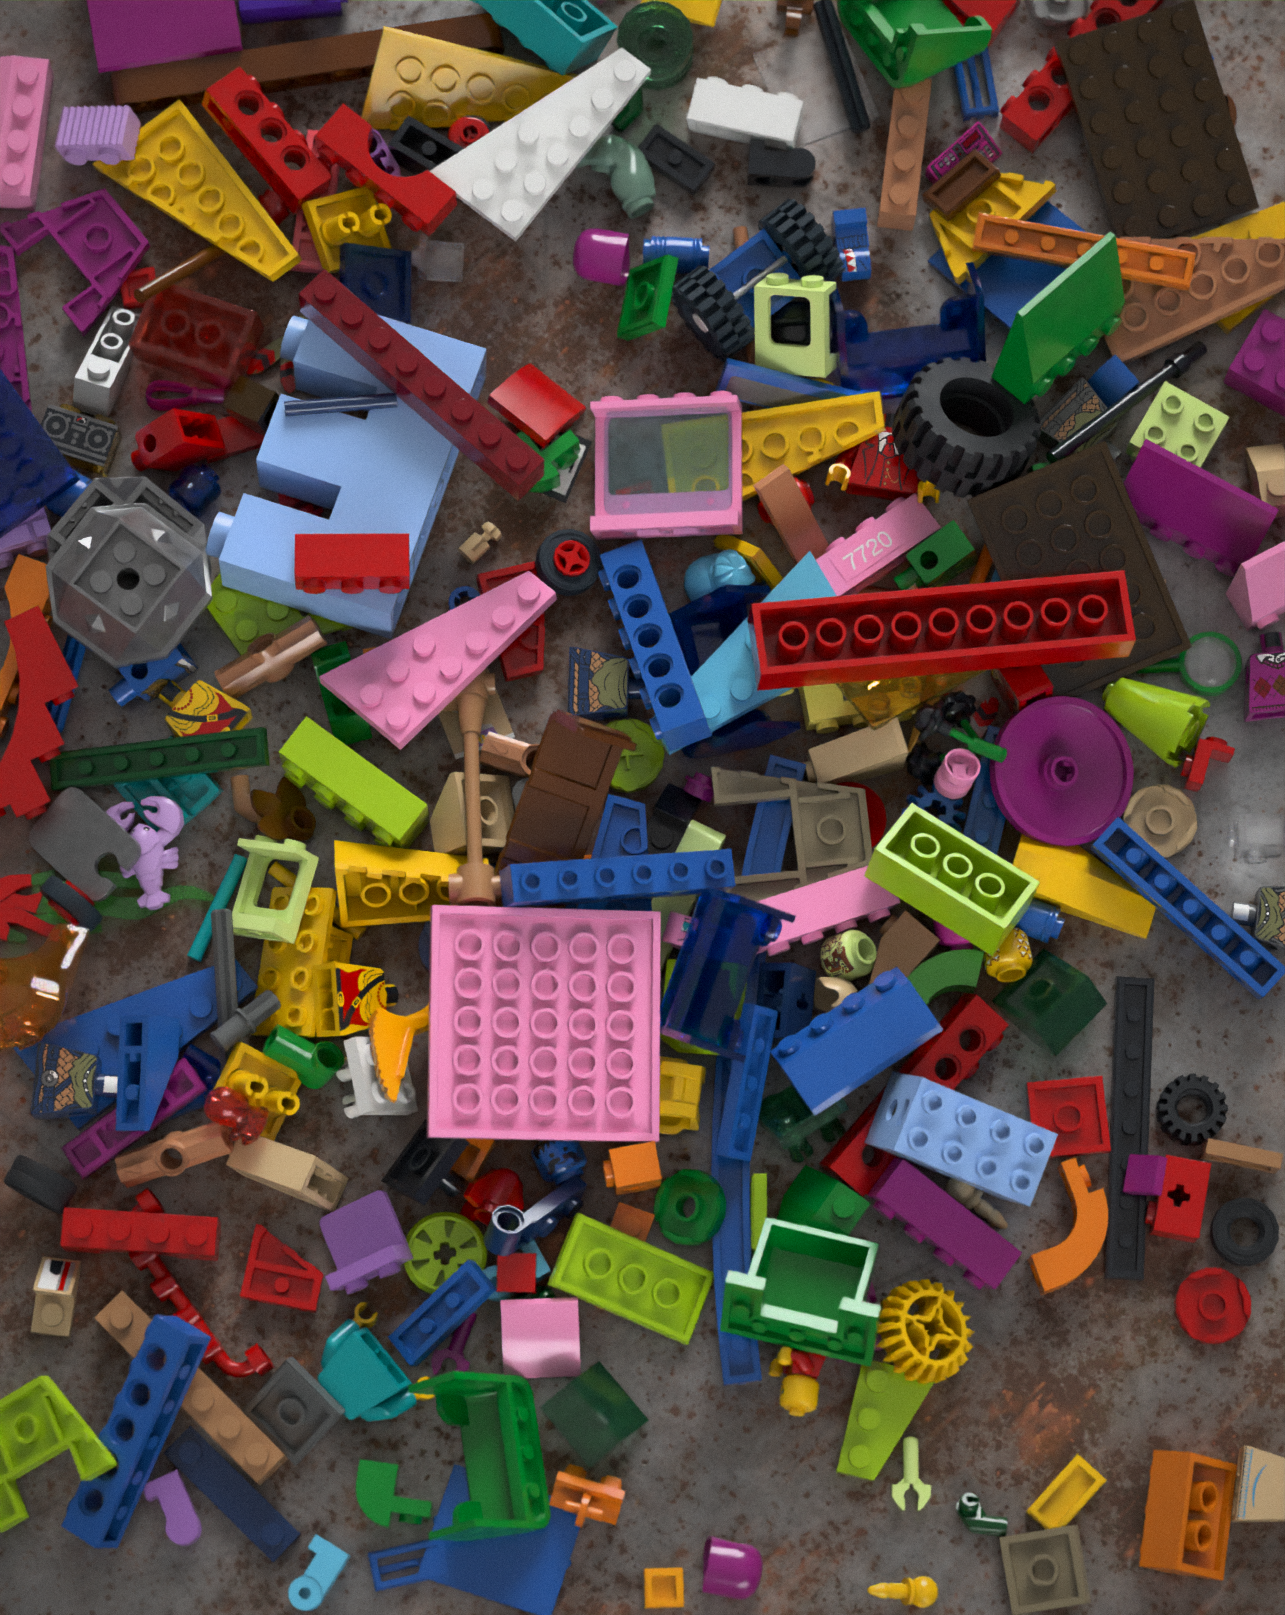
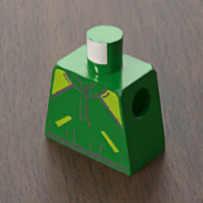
M952 520L906 555L910 567L895 576L893 580L900 590L917 589L921 585L925 588L942 587L977 563L976 551L957 523ZM929 562L938 563L933 569L928 570L924 568Z

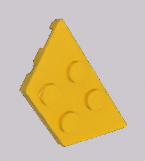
M1011 172L1001 173L999 179L949 222L933 210L929 214L930 221L955 282L960 285L991 255L972 251L979 213L1027 221L1056 193V185L1052 181L1047 180L1044 181V184L1024 180V175Z

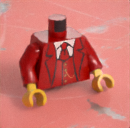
M894 413L884 414L885 431L841 452L837 456L835 463L830 466L825 481L827 486H829L831 481L840 482L842 484L841 490H846L848 494L891 501L899 497L907 499L914 493L917 495L918 503L923 502L924 496L933 497L935 503H939L940 491L934 489L935 485L929 481L924 483L917 477V472L914 469L909 470L904 464V455H899L894 443L895 439L892 435Z

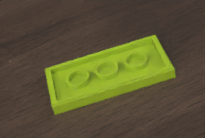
M576 1213L547 1285L578 1297V1299L683 1345H688L714 1280V1275L712 1271L581 1213Z

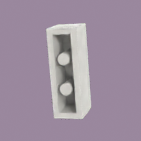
M708 77L707 80L697 78L687 115L689 131L750 144V139L765 140V148L789 152L796 147L804 116V105L802 100H798V97L790 93L779 92L777 95L765 93L761 88L754 85L737 87L728 85L727 81L717 77Z

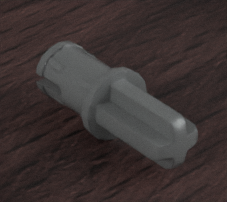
M270 990L264 991L242 1010L237 1008L232 1018L217 1030L211 1032L210 1037L223 1053L227 1052L231 1046L249 1032L254 1034L259 1024L280 1009L279 999Z

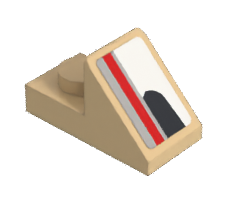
M42 1257L33 1287L36 1299L31 1326L32 1334L71 1338L81 1261Z

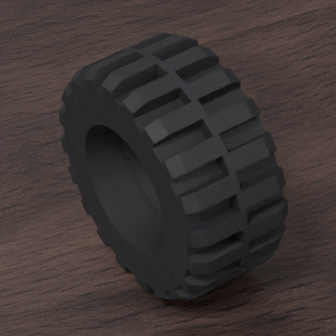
M951 357L938 360L937 363L932 362L922 367L921 371L917 372L911 379L895 412L892 424V435L895 439L896 449L899 455H904L903 462L909 470L914 469L917 472V477L924 483L929 481L934 484V489L943 493L947 490L953 492V496L961 498L967 495L975 497L1019 478L1032 456L1041 434V421L1037 408H1033L1035 406L1033 399L1031 398L1026 404H1023L991 377L994 369L988 366L989 363L981 360L977 361V363L971 362L970 358L966 357L956 358L955 361ZM949 419L958 420L972 426L984 437L965 432Z

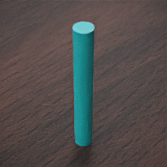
M237 854L234 855L187 954L189 958L201 962L212 939L211 912L216 909H226L248 859Z

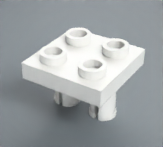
M353 1037L344 1041L347 1057L344 1058L342 1067L345 1066V1069L338 1071L336 1074L342 1082L352 1079L355 1092L343 1098V1105L353 1103V1106L344 1108L346 1116L354 1119L360 1115H409L418 1111L415 1100L416 1092L411 1081L408 1063L404 1077L401 1079L397 1100L393 1103L385 1099V1093L381 1090L382 1085H379V1078L376 1077L369 1037Z

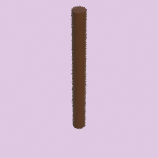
M214 244L210 245L134 291L135 299L139 303L147 301L223 256L226 252Z

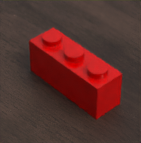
M409 533L295 534L296 590H303L308 594H321L326 589H341L343 593L358 594L362 593L364 589H379L380 592L385 594H396L401 592L402 589H410Z

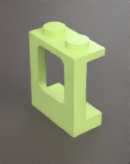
M771 273L754 286L755 365L792 375L823 378L837 368V354L830 353L829 295L836 290V282L824 281L822 276L817 275L804 276L801 279H789L788 274ZM772 295L805 297L810 301V345L775 343L772 340Z
M256 835L254 840L239 838L237 846L247 850L250 854L232 912L233 934L294 944L319 857L306 851V844L292 839H285L284 844H280L276 840L261 835ZM274 859L299 862V870L290 901L284 910L261 908L257 905L268 865Z

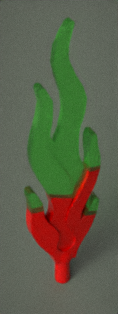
M53 870L38 874L8 875L0 878V940L17 944H23L28 941L25 934L17 932L10 928L9 925L20 926L43 937L56 940L77 939L100 933L103 929L99 924L91 932L85 931L79 926L76 928L66 925L68 922L47 905L48 900L41 892L26 896L17 894V892L24 889L42 886L52 875L56 877ZM98 871L102 878L111 880L117 886L116 888L142 889L136 876L126 879L119 873ZM178 885L161 890L171 896L170 902L164 903L160 909L149 910L147 907L141 908L137 902L140 897L123 898L111 895L104 901L94 902V907L101 916L125 920H141L179 900L197 899L212 902L214 896L194 886Z

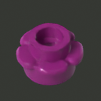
M698 771L695 772L693 777L686 775L687 783L683 790L702 800L711 802L713 798L711 777Z

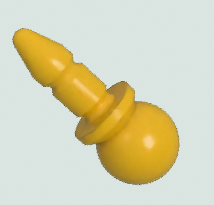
M919 1576L913 1580L905 1577L901 1583H879L867 1589V1592L873 1596L882 1599L887 1597L889 1599H900L903 1605L913 1603L921 1608L931 1606L938 1597L937 1584L926 1576Z

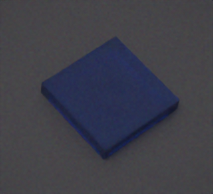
M352 243L340 245V283L377 315L406 324L411 323L412 251Z

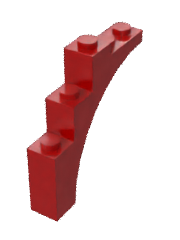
M39 605L4 621L15 649L19 673V708L12 738L0 762V817L7 814L4 807L9 804L16 818L24 814L26 819L30 820L47 811L44 804L50 802L51 799L32 760L38 757L40 762L43 763L60 755L61 752L58 747L65 744L45 703L52 700L54 706H57L75 697L72 690L79 687Z

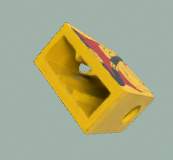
M197 680L187 692L174 681H170L162 689L158 697L172 708L165 717V722L176 737L241 730L253 718L248 706L201 680Z
M346 963L312 965L317 1037L344 1036L367 1029L370 1024L369 1018L377 1008L387 1011V1007L395 1006L398 1002L399 993L397 987L394 984H385L384 972L380 968Z

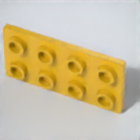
M274 887L271 892L269 909H286L293 887ZM310 888L294 944L264 940L255 999L264 991L270 990L279 999L281 1007L256 1027L257 1031L252 1035L269 1036L271 1030L278 1024L300 1037L313 1038L315 1036L316 1019L312 965L328 963L349 964L353 942L352 934L332 927L337 897L335 889Z

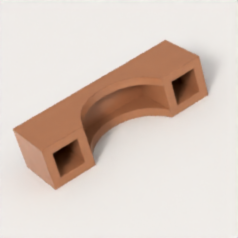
M926 79L911 87L893 89L877 227L913 231L932 79Z

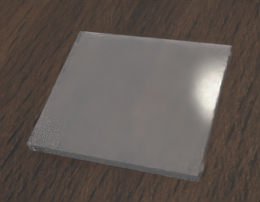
M820 29L753 54V60L769 94L777 95L779 92H786L798 97V100L803 101L804 116L795 148H802L850 130ZM842 30L870 122L876 121L880 118V114Z

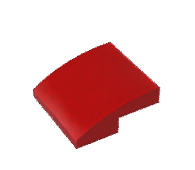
M531 363L525 365L506 379L489 395L487 404L543 448L560 431L564 433L587 408Z

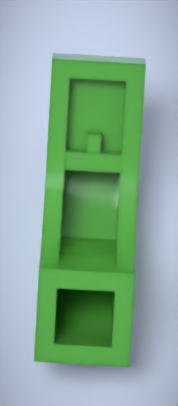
M960 949L938 954L919 965L907 979L926 1005L936 997L948 992L973 994L977 986L984 951ZM914 1050L908 1053L907 1055L911 1056L914 1053Z

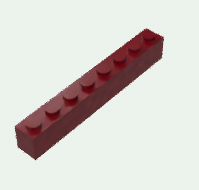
M323 269L299 293L300 312L393 393L396 392V395L517 501L544 476V459L327 270Z

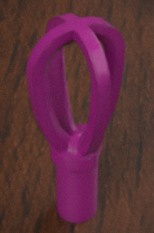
M168 380L153 381L146 388V403L150 408L158 411L171 410L173 408L180 409L190 404L197 405V403L224 402V389L197 388L196 386L191 388L186 384ZM157 391L176 392L189 396L177 399L152 398V393Z

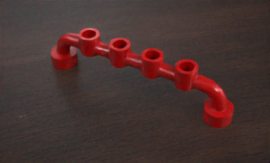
M149 1187L135 1196L138 1204L130 1211L160 1214L166 1212ZM128 1252L129 1257L140 1271L148 1267L156 1280L150 1283V1287L160 1301L165 1302L170 1299L178 1311L171 1316L179 1317L211 1337L201 1359L205 1365L213 1361L224 1374L234 1378H244L255 1372H258L263 1377L275 1368L269 1356L258 1343L244 1352L247 1357L246 1361L237 1363L230 1359L221 1342L211 1332L204 1322L202 1315L193 1303L190 1302L179 1282L160 1259L159 1254Z

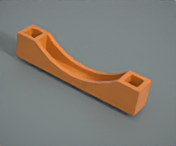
M18 554L4 587L10 604L11 618L39 605L49 627L51 626L52 616H49L52 608L45 568L47 564ZM11 639L4 665L0 671V739L4 738L9 727L10 718L7 715L11 705H17L19 702V673L15 649Z

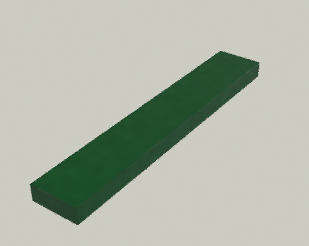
M258 727L61 751L60 755L50 759L51 790L64 791L70 787L80 789L270 766L267 728Z

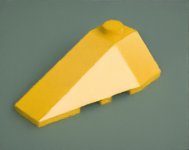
M1021 834L1012 865L1040 882L1033 898L1060 908L1061 912L1143 939L1147 938L1156 908L1119 874L1079 845H1050Z

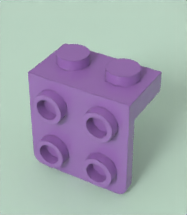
M375 1191L320 1219V1228L337 1267V1271L325 1276L331 1291L345 1290L347 1294L357 1292L368 1286V1280L378 1275L380 1279L391 1276L401 1270V1264L414 1259L389 1196L385 1191Z

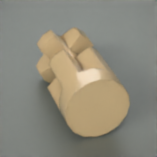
M485 522L482 525L484 530L482 535L474 533L458 548L460 554L469 563L474 564L490 549L488 544L490 539L497 542L501 538V532L493 523Z

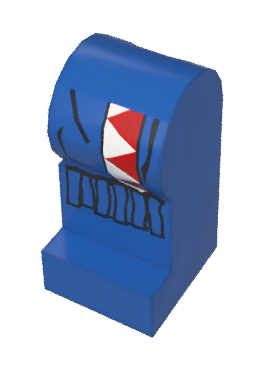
M866 208L833 211L831 227L834 246L838 249L840 253L838 257L844 264L842 266L844 271L840 274L841 282L871 279Z

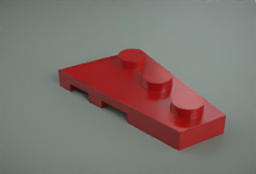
M535 561L477 574L475 579L480 595L527 571H530L539 578ZM545 612L498 656L505 682L542 673L544 665Z

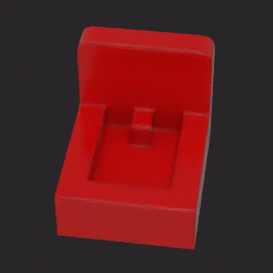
M1211 736L1206 737V739L1199 738L1194 746L1192 756L1186 754L1180 772V776L1186 777L1183 789L1198 793L1204 782L1209 759L1229 763L1234 755L1235 748L1227 746L1228 742L1221 738Z

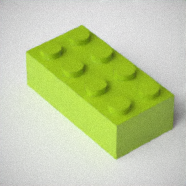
M307 716L279 751L282 762L281 767L286 771L284 776L291 783L299 788H302L304 785L308 786L316 793L314 798L329 810H332L334 806L346 815L343 819L354 829L362 832L365 828L376 837L373 841L377 845L409 849L430 821L428 806L425 802Z
M913 803L909 805L874 849L864 874L869 880L992 956L1026 913L1040 884L1035 878Z

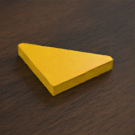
M718 535L713 540L714 546L723 551L729 549L736 550L750 566L758 583L764 580L769 588L773 590L783 580V577L761 548L730 535Z

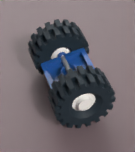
M787 199L760 219L758 222L760 232L708 270L707 267L700 265L673 285L671 297L673 298V305L678 308V314L685 320V325L689 330H692L696 339L703 343L704 348L708 352L711 351L712 355L716 359L719 358L722 362L726 361L727 358H731L755 339L753 334L755 332L754 286L763 280L766 275L785 273L789 275V279H801L804 276L817 275L822 276L824 281L831 282L844 271L842 267L844 265L843 261L838 257L840 253L832 245L834 242L830 236L825 234L823 231L825 229L820 223L818 224L815 221L812 213H807L805 207L801 203L798 205L794 199ZM772 295L771 315L796 296Z

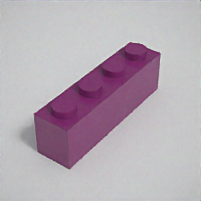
M894 1158L867 1194L875 1201L873 1208L889 1220H892L893 1217L905 1224V1227L902 1229L905 1234L920 1244L925 1240L933 1246L935 1250L932 1254L938 1260L949 1267L953 1263L964 1271L962 1278L978 1290H981L982 1287L995 1290L1022 1254L1020 1250L904 1159Z

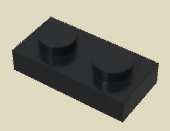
M657 123L637 147L643 153L650 167L693 196L715 169L713 161Z

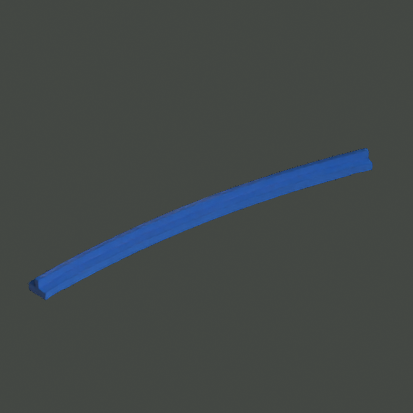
M770 754L765 776L787 777L802 781L806 764ZM789 799L757 803L741 876L781 872L792 823ZM740 914L733 918L732 930L737 931L727 963H739L749 967L744 1003L756 1005L760 963H765L767 951L754 954ZM738 1029L733 1044L722 1055H716L712 1117L711 1176L715 1177L723 1188L726 1199L725 1219L719 1231L712 1237L715 1306L723 1386L732 1384L744 1385L749 1382L762 1381L758 1340L720 1331L724 1287L728 1271L748 1274L752 1263L750 1162L716 1155L717 1136L722 1121L725 1105L724 1098L728 1088L731 1060L734 1055Z

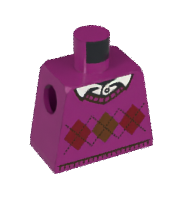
M1281 632L1261 634L1259 639L1262 653L1250 655L1245 663L1244 722L1285 717V651Z

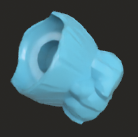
M729 549L719 554L714 553L695 560L685 573L684 589L688 598L700 608L715 610L730 606L739 601L745 589L755 581L756 576L752 573L745 559L736 550Z

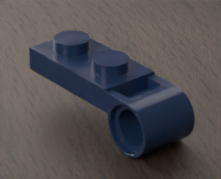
M576 1174L524 1213L511 1205L497 1207L493 1211L484 1236L486 1248L495 1255L508 1256L523 1245H528L538 1236L542 1238L548 1236L561 1219L565 1216L570 1219L581 1209L584 1203L581 1199L587 1183Z

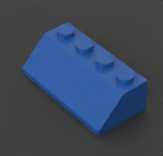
M896 966L891 971L879 974L873 983L861 991L845 997L840 1005L828 1013L815 1017L810 1025L795 1035H789L782 1039L778 1046L770 1052L790 1084L816 1116L943 1031V1029L911 982Z

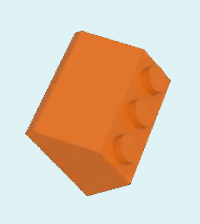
M1153 1451L1148 1499L1145 1506L1144 1531L1140 1545V1567L1167 1573L1224 1580L1237 1473L1236 1464L1192 1452Z

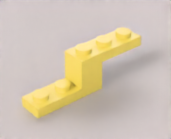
M840 683L794 687L779 695H789L794 692V689L798 688L806 731L816 729L817 733L833 732L838 730L840 725L852 723L855 728L867 727L875 724V720L898 717L899 722L912 718L911 714H916L920 705L917 690L844 701Z

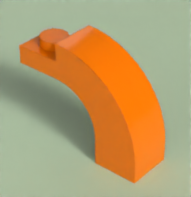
M1076 1158L1061 1162L1057 1167L1072 1206L1073 1224L1068 1237L1059 1245L1035 1253L1027 1259L1040 1295L1058 1290L1078 1278L1096 1258L1106 1237L1108 1205L1104 1189L1102 1188L1091 1193L1088 1192L1087 1188L1091 1186L1088 1171L1084 1165L1078 1166Z

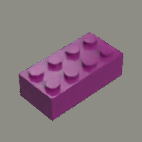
M1263 309L1229 367L1223 383L1285 417V320Z

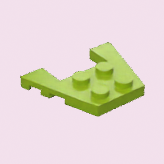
M221 573L211 584L213 600L206 609L240 656L247 652L249 645L258 637L267 633H274L276 635L305 618L297 609L222 586ZM308 614L314 618L323 635L339 630L343 632L353 628L320 616Z
M38 1376L0 1399V1533L29 1518L16 1484V1479L68 1448L71 1451L82 1481H91L117 1466L116 1460L49 1376Z

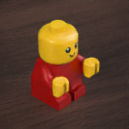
M783 1346L778 1352L777 1359H773L769 1364L768 1374L770 1376L780 1377L782 1374L786 1375L782 1379L779 1403L784 1409L789 1411L790 1415L802 1417L804 1413L812 1412L816 1409L819 1395V1383L816 1379L827 1356Z

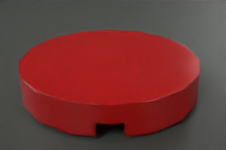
M1203 1268L1191 1273L1179 1285L1174 1298V1314L1180 1328L1190 1338L1204 1344H1222L1234 1339L1245 1328L1251 1315V1297L1246 1285L1234 1274L1222 1268Z

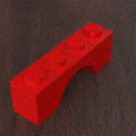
M344 103L315 135L317 153L326 163L331 166L339 165L346 171V177L359 188L365 186L372 191L374 199L379 204H386L389 209L393 208L402 215L401 219L404 224L414 232L421 230L427 236H430L457 206L456 191L429 170L415 176L398 177L380 169L370 156V148L373 141L372 125Z
M64 1207L60 1246L66 1252L97 1254L138 1252L172 1256L179 1259L218 1261L221 1222L218 1217Z

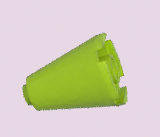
M1123 677L1118 679L1117 682H1110L1102 695V701L1105 702V711L1164 762L1175 768L1183 762V760L1178 758L1182 751L1185 750L1190 753L1197 743L1209 716L1202 712L1203 708H1210L1211 705L1208 700L1202 697Z

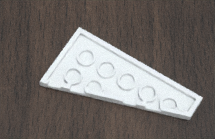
M620 48L430 170V172L456 191L457 198L516 242L651 74V69L626 50Z

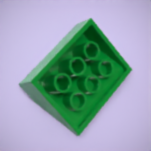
M1112 232L1106 234L1016 313L991 377L1023 404H1026L1035 395L1038 397L1043 396L1051 387L1053 379L1057 375L1064 377L1073 368L1077 361L1076 359L1081 354L1085 357L1088 356L1099 343L1100 337L1104 334L1107 336L1112 335L1121 324L1122 319L1119 315L1125 304L1117 241L1116 236Z

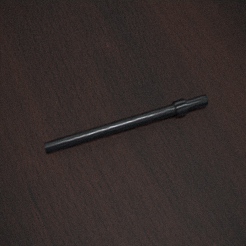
M1197 341L1184 352L1173 354L1165 360L1164 366L1048 451L1046 453L1047 460L1050 463H1054L1067 457L1160 388L1165 381L1168 382L1172 378L1177 379L1189 371L1190 365L1207 352L1205 344Z

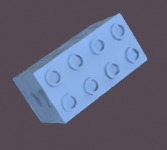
M892 1071L864 1143L948 1178L971 1185L996 1198L1030 1206L1058 1134L923 1077Z

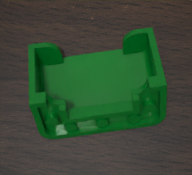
M837 0V12L842 24L893 88L911 87L983 52L991 40L993 29L981 16H970L963 27L942 0Z

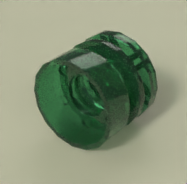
M652 0L636 5L625 14L618 26L617 47L618 50L623 48L651 69V74L641 87L647 90L660 91L672 88L685 79L692 67L694 44L690 22L683 12L668 2ZM656 45L658 49H662V55L656 56L654 52H650V47Z

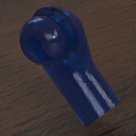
M190 1044L182 1059L186 1058L191 1066L198 1069V1075L208 1089L203 1094L211 1096L221 1075V1062L202 1049Z

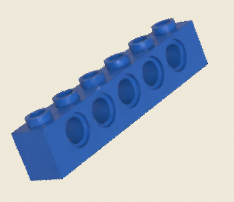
M642 540L600 554L604 569L598 571L605 592L610 590L613 592L614 598L608 600L615 621L622 619L625 626L618 629L625 650L633 649L635 657L628 660L635 679L643 678L645 687L640 688L639 691L646 710L654 709L656 717L649 720L656 739L664 738L669 751H673L712 736ZM652 644H656V645L653 646V647L647 648L648 646H650V645H652ZM667 673L665 676L657 678L661 674ZM678 703L676 706L668 708L670 705Z
M1117 817L1092 844L1090 849L1255 998L1258 1000L1262 999L1285 974V966L1122 819Z
M731 849L510 864L499 871L503 907L526 908L724 893L736 886Z
M155 1315L152 1322L147 1326L144 1333V1341L137 1356L129 1366L128 1377L121 1392L114 1400L113 1410L108 1422L98 1436V1439L110 1452L116 1463L118 1461V1470L117 1466L91 1481L81 1480L75 1496L68 1503L67 1514L61 1526L94 1548H118L210 1342V1336L177 1316Z

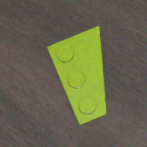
M872 1361L871 1367L861 1365L836 1472L874 1481L934 1382L918 1384L917 1379L905 1381L904 1372L899 1374L893 1373L894 1365Z

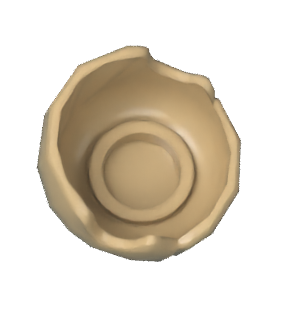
M819 977L815 981L814 1005L817 1009L828 1013L840 1005L845 997L857 992V990L845 978Z

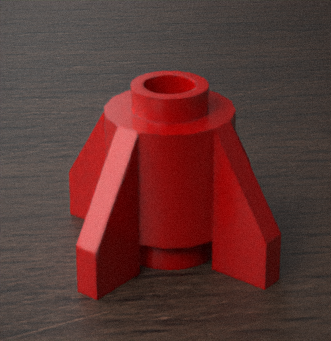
M508 1168L492 1169L469 1183L463 1195L468 1201L463 1205L460 1215L471 1221L478 1219L482 1223L489 1225L493 1211L499 1206L511 1205L523 1211L524 1186L519 1180L518 1174Z

